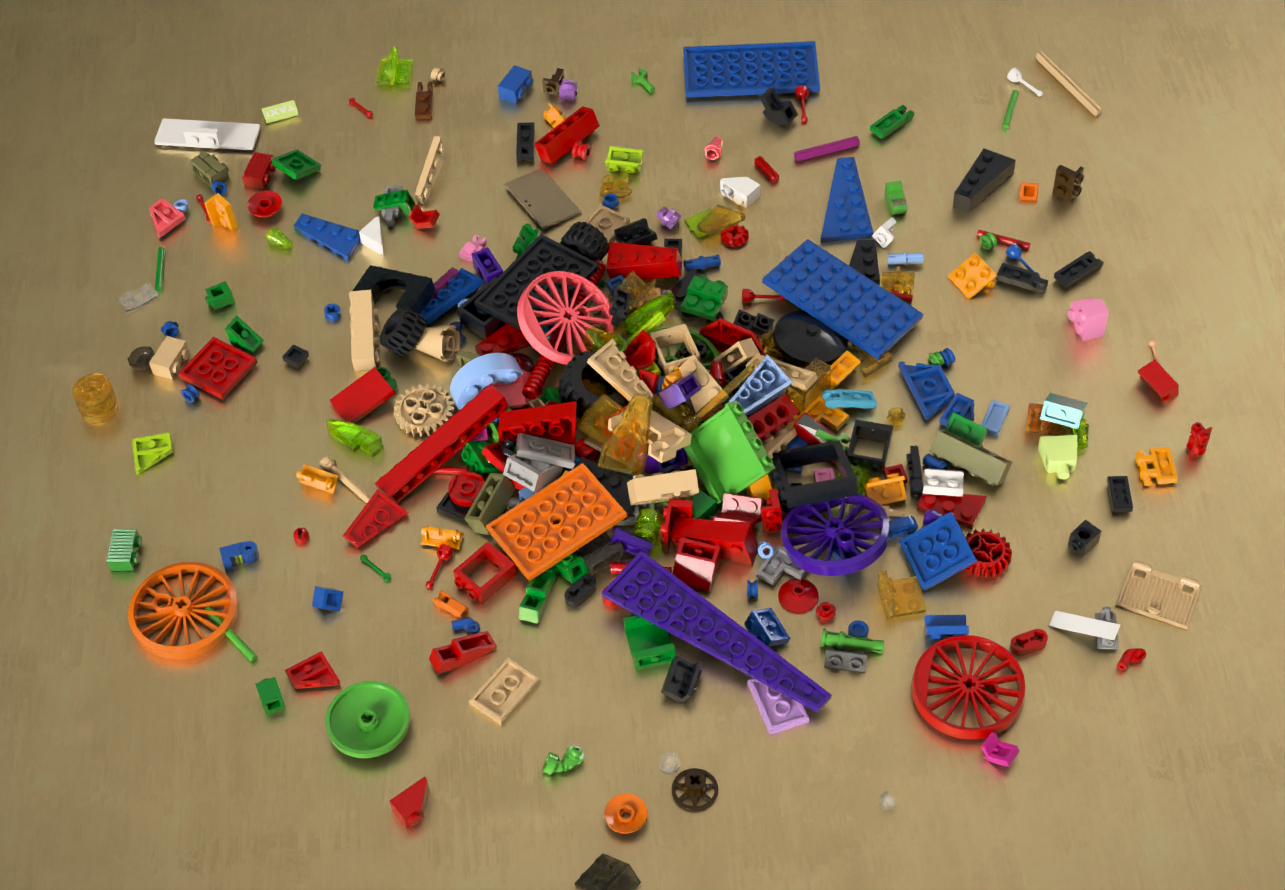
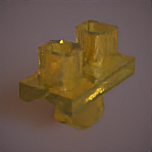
M896 266V271H882L881 287L889 292L894 290V288H901L903 294H910L911 290L914 289L915 273L900 272V266Z

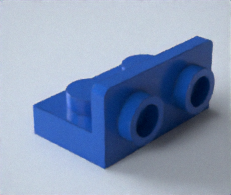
M772 608L752 610L744 623L747 630L769 648L775 645L787 644L791 639Z

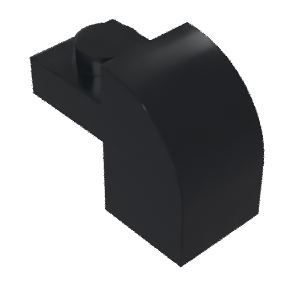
M774 87L769 88L759 97L765 107L762 113L769 121L777 125H788L798 115L791 101L781 102Z

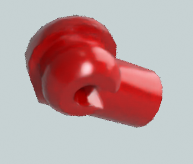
M1142 648L1127 649L1117 663V667L1125 671L1130 663L1140 662L1145 659L1146 651Z

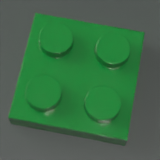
M298 149L272 159L273 166L295 180L321 170L320 163Z

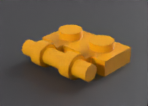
M1170 447L1150 448L1149 455H1144L1142 450L1136 452V464L1140 467V479L1144 482L1145 486L1152 484L1151 478H1156L1157 484L1177 483L1178 476ZM1147 464H1152L1153 469H1148Z

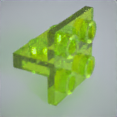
M391 47L387 59L380 60L376 79L377 85H409L413 60H400L398 47Z

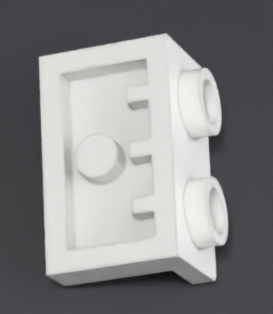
M924 469L923 494L963 497V471Z

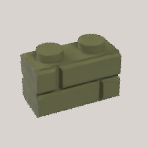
M203 151L198 157L196 156L190 160L192 172L210 187L217 180L223 183L229 180L227 165L220 163L214 154L210 155Z

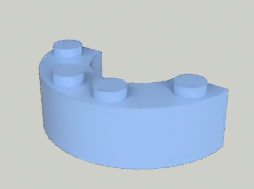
M491 353L482 355L465 364L455 374L450 385V393L458 411H460L484 387L497 382L509 385L523 375V372L516 358L509 354Z

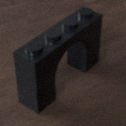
M372 265L368 267L352 290H371L375 304L384 292L392 289H403L405 292L397 302L396 308L407 306L419 315L436 291L432 278Z

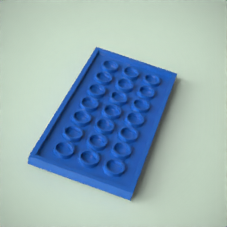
M815 41L683 47L686 98L762 95L769 88L773 87L777 94L795 93V89L798 86L808 87L809 92H820Z
M809 239L804 241L765 275L762 280L763 284L878 360L923 318V313Z

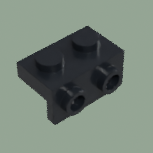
M645 218L614 230L617 243L649 245L652 241L658 239L656 232L648 227L647 219Z
M675 655L672 658L661 693L682 704L688 698L691 699L696 691V687H694L695 682L698 681L702 674L700 669L702 662L698 660L695 664H692Z

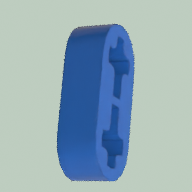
M906 516L890 520L889 539L914 533L918 529L915 518L913 516Z

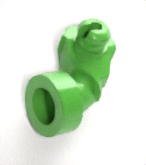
M568 746L562 760L559 759L557 754L549 752L542 772L551 775L555 772L571 770L584 759L582 749L579 746Z

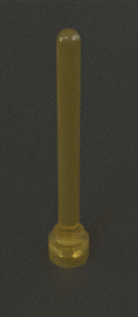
M749 365L696 414L689 417L686 416L681 421L683 426L689 432L696 429L699 424L698 421L753 373L755 366Z

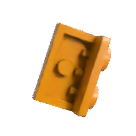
M898 473L887 475L886 480L880 481L879 477L868 479V483L863 485L865 496L873 499L879 505L907 500L903 483L905 476L899 477Z

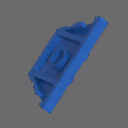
M902 361L899 362L898 367L925 420H929L954 398L955 392L940 365L916 363V366L905 365V362Z

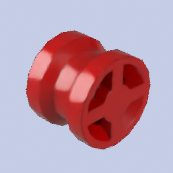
M577 140L572 149V156L587 160L591 154V144H583L582 141Z

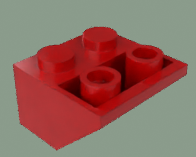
M682 538L676 553L672 574L690 588L710 592L721 561V547Z

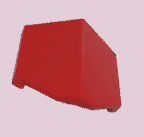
M642 329L623 351L626 356L625 360L630 367L633 366L635 370L651 366L655 360L656 342Z

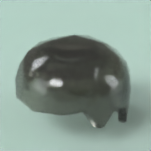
M150 346L136 348L131 352L130 357L127 358L130 367L139 372L150 370L149 362L155 352Z

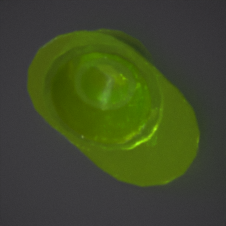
M594 327L586 330V336L593 343L594 350L601 349L612 339L617 343L616 347L619 351L623 352L627 349L628 344L626 340L617 334Z

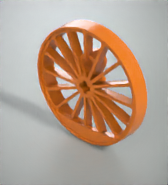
M180 562L157 570L138 586L129 604L128 620L131 630L139 643L152 654L167 659H188L212 650L227 637V630L229 628L233 629L237 619L238 601L232 581L220 569L201 562ZM195 573L187 596H184L182 574ZM200 574L210 576L193 595ZM178 575L179 597L175 595L165 579ZM215 580H219L223 584L202 596ZM163 582L171 596L166 593L160 594L152 588L158 583ZM225 591H228L226 599L208 602L209 600L217 597ZM146 594L155 597L153 603L142 602ZM207 606L212 609L224 606L222 612L204 610ZM139 608L156 610L157 612L137 616ZM217 615L223 622L218 627L202 617ZM161 619L141 631L137 627L138 623ZM192 619L214 632L205 638ZM187 620L201 638L200 641L193 644L189 643ZM183 623L186 645L175 646ZM165 626L153 641L145 637ZM175 626L169 645L159 644Z

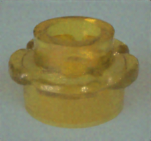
M892 408L888 411L887 419L893 424H900L905 419L906 414L902 408Z

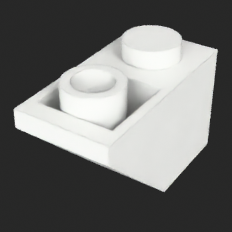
M748 177L722 178L720 180V193L747 209L760 198V184Z

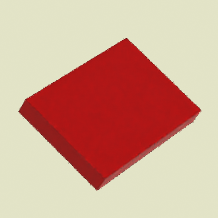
M374 367L329 401L347 423L355 424L396 393Z

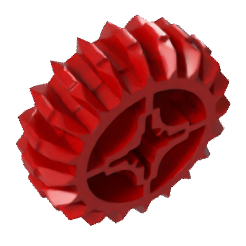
M984 528L981 532L976 529L973 531V534L968 532L966 539L971 549L974 548L973 553L977 562L963 570H969L970 575L976 574L977 579L980 576H984L985 580L988 576H991L993 579L996 577V574L1001 576L1003 571L1008 569L1012 559V549H1010V543L1006 542V537H1000L999 532L994 534L992 529L989 532H985Z

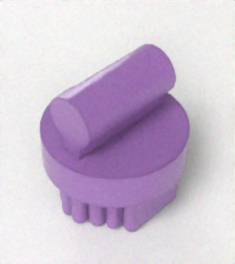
M562 79L559 86V97L561 100H576V95L578 94L577 82Z
M663 207L656 214L658 218L663 219L660 224L670 230L681 218V215L674 208L668 211L667 207Z

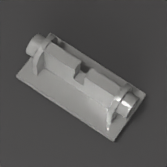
M1103 607L1101 613H1095V619L1117 624L1116 614L1113 613L1110 607ZM1118 634L1115 640L1097 637V649L1118 650Z

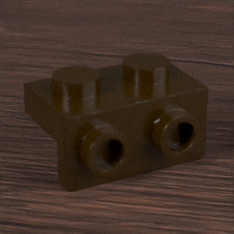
M1059 165L1056 169L1052 193L1069 202L1078 197L1082 191L1081 183L1084 179V167L1080 166L1075 172L1063 165Z

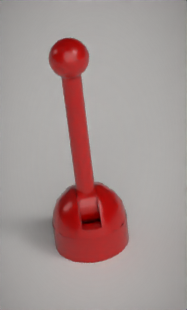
M798 86L795 89V95L797 99L801 100L803 115L801 120L806 122L808 117L806 116L804 100L808 98L809 90L806 86Z
M742 289V303H751L755 298L780 299L781 301L786 299L781 295H756L751 289Z
M446 544L439 545L437 549L439 561L430 580L426 582L427 588L434 586L433 581L443 560L447 561L452 557L454 549Z

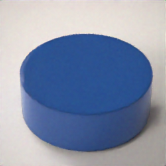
M857 620L850 623L848 635L868 637L869 627L865 622Z

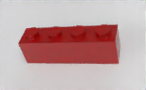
M582 106L534 143L541 161L550 164L557 162L561 156L573 148L577 140L582 141L585 137L592 134L600 126L594 110Z

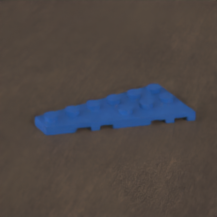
M854 157L838 158L836 161L820 243L868 238L873 235Z

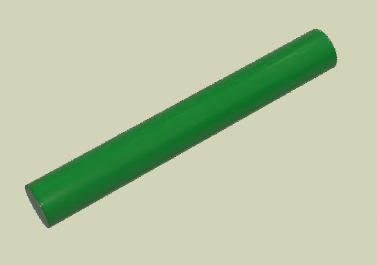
M164 247L158 248L155 280L156 291L162 290L165 259Z

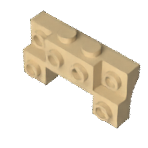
M638 401L630 404L621 414L609 418L608 430L617 436L624 437L633 433L648 442V455L661 463L675 458L677 450L691 444L692 434Z

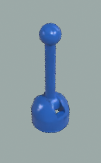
M1017 244L1011 245L1006 250V255L1013 260L1019 259L1028 270L1035 272L1021 257L1022 251Z

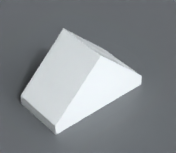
M375 217L359 231L361 244L381 255L383 254L382 228L380 217Z

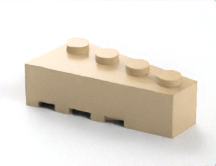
M371 290L350 291L351 354L354 371L371 370L374 367L376 368V362L380 361L379 351H376V348L379 347V337H376V334L379 333V324L376 323V320H379V311L374 307Z

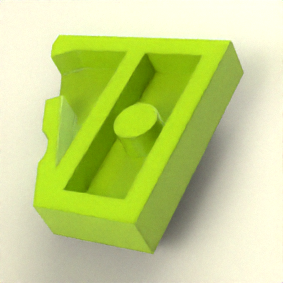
M170 432L132 439L135 471L137 474L144 472L173 453Z

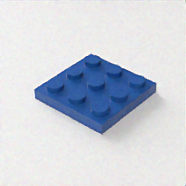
M952 512L947 513L899 541L924 591L977 562Z

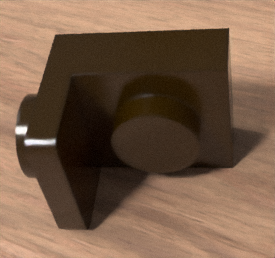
M557 68L555 75H552L551 79L543 78L544 93L560 95L559 86L562 79H565L564 69Z

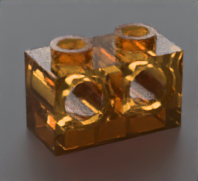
M1028 404L1025 432L1064 436V425L1040 419L1043 404Z

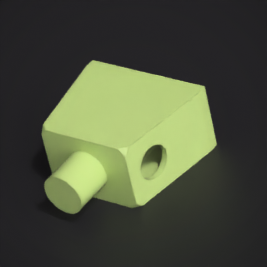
M1077 435L1040 437L1038 451L1047 472H1057L1059 479H1067L1070 476L1069 472L1075 471Z

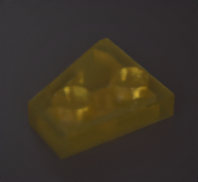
M717 204L698 223L697 229L700 232L714 235L746 219L745 213Z
M854 344L853 347L857 359L861 361L860 368L865 378L891 362L893 358L887 351L878 360Z

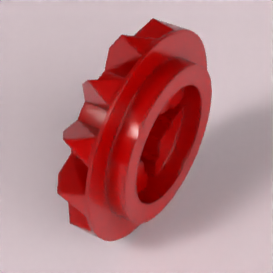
M738 223L735 226L729 224L728 227H724L723 231H721V240L728 246L738 247L745 244L749 239L748 230L745 229L744 225L739 226Z

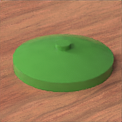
M379 681L355 683L338 693L330 703L325 717L326 730L333 745L342 753L355 758L378 757L394 749L406 736L410 725L409 707L402 693L387 683Z

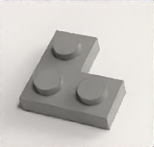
M778 544L774 548L773 555L770 558H766L756 572V577L771 585L776 583L783 572L802 580L807 571L796 566L787 556L785 548Z

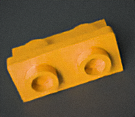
M219 193L205 201V207L214 227L222 223L232 231L238 228L231 204Z

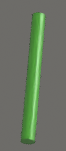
M207 606V607L204 609V610H208V611H214V610H213L211 607H209V606ZM208 615L218 627L222 624L223 620L219 616ZM229 628L226 636L251 662L256 661L258 656Z

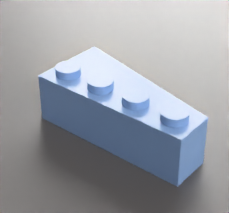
M767 354L729 402L738 401L742 405L746 417L749 418L781 397L793 382Z

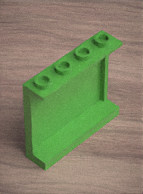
M738 401L726 403L725 408L690 432L692 434L691 444L683 447L709 495L717 502V505L723 503L724 493L739 494L776 469L772 458L764 449L761 439L758 438L752 423L746 417L744 409Z

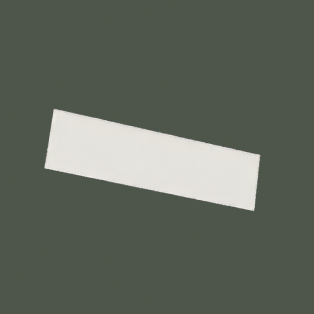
M1055 611L1049 624L1051 627L1115 640L1120 628V624Z

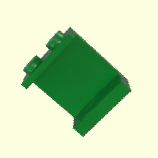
M638 615L624 618V629L635 669L672 661V658L675 656V647L671 643L667 631Z

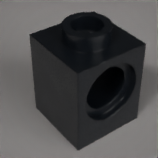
M1084 520L1070 533L1068 545L1073 551L1084 556L1099 543L1101 530L1089 521Z

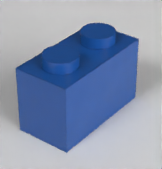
M514 65L498 85L499 98L517 104L533 85L532 71Z

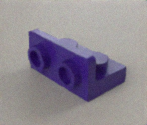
M615 527L609 545L636 556L641 551L649 555L654 545L651 540L619 527Z

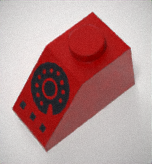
M423 777L390 800L393 813L406 829L411 825L418 824L425 816L430 791L426 777Z

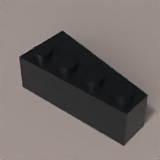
M983 148L954 192L953 208L969 214L983 202L987 195L990 196L997 186H1001L1005 179L1014 175L1016 160Z

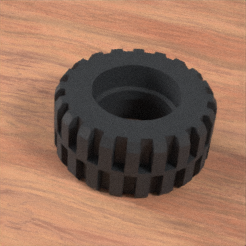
M591 350L590 353L584 351L580 355H575L568 362L558 386L561 402L576 401L577 417L582 422L588 421L589 424L594 425L629 403L622 394L587 363L588 359L598 350ZM593 379L601 382L608 389L610 395L598 396L591 393L583 385L582 380Z

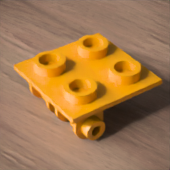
M975 252L951 272L948 277L968 299H971L985 286L992 288L995 285L994 278L997 275Z

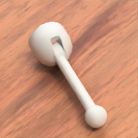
M1016 67L1009 72L1007 79L1011 82L1016 83L1020 81L1033 90L1038 97L1043 96V91L1037 90L1022 79V73Z

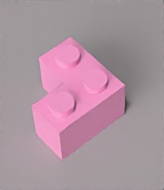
M1091 297L1071 302L1068 316L1074 322L1076 333L1080 334L1082 340L1085 341L1104 336L1109 311L1102 298L1094 300Z

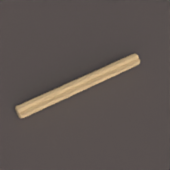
M1043 51L1037 52L1036 59L1094 116L1102 113V108Z

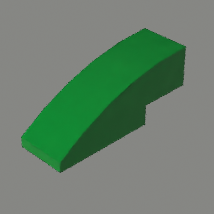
M551 567L529 582L526 587V595L519 606L520 620L538 624L551 595L558 569Z

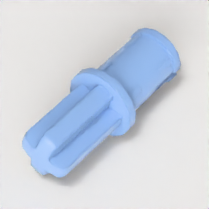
M904 252L888 254V265L904 264L906 266V264L924 262L923 253Z

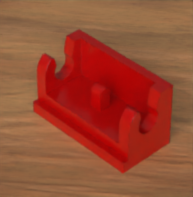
M1155 359L1138 370L1140 378L1145 379L1155 389L1163 402L1179 395V384Z

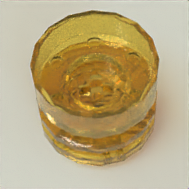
M89 374L76 381L72 394L82 419L92 424H99L109 421L116 415L119 403L112 384L105 375Z

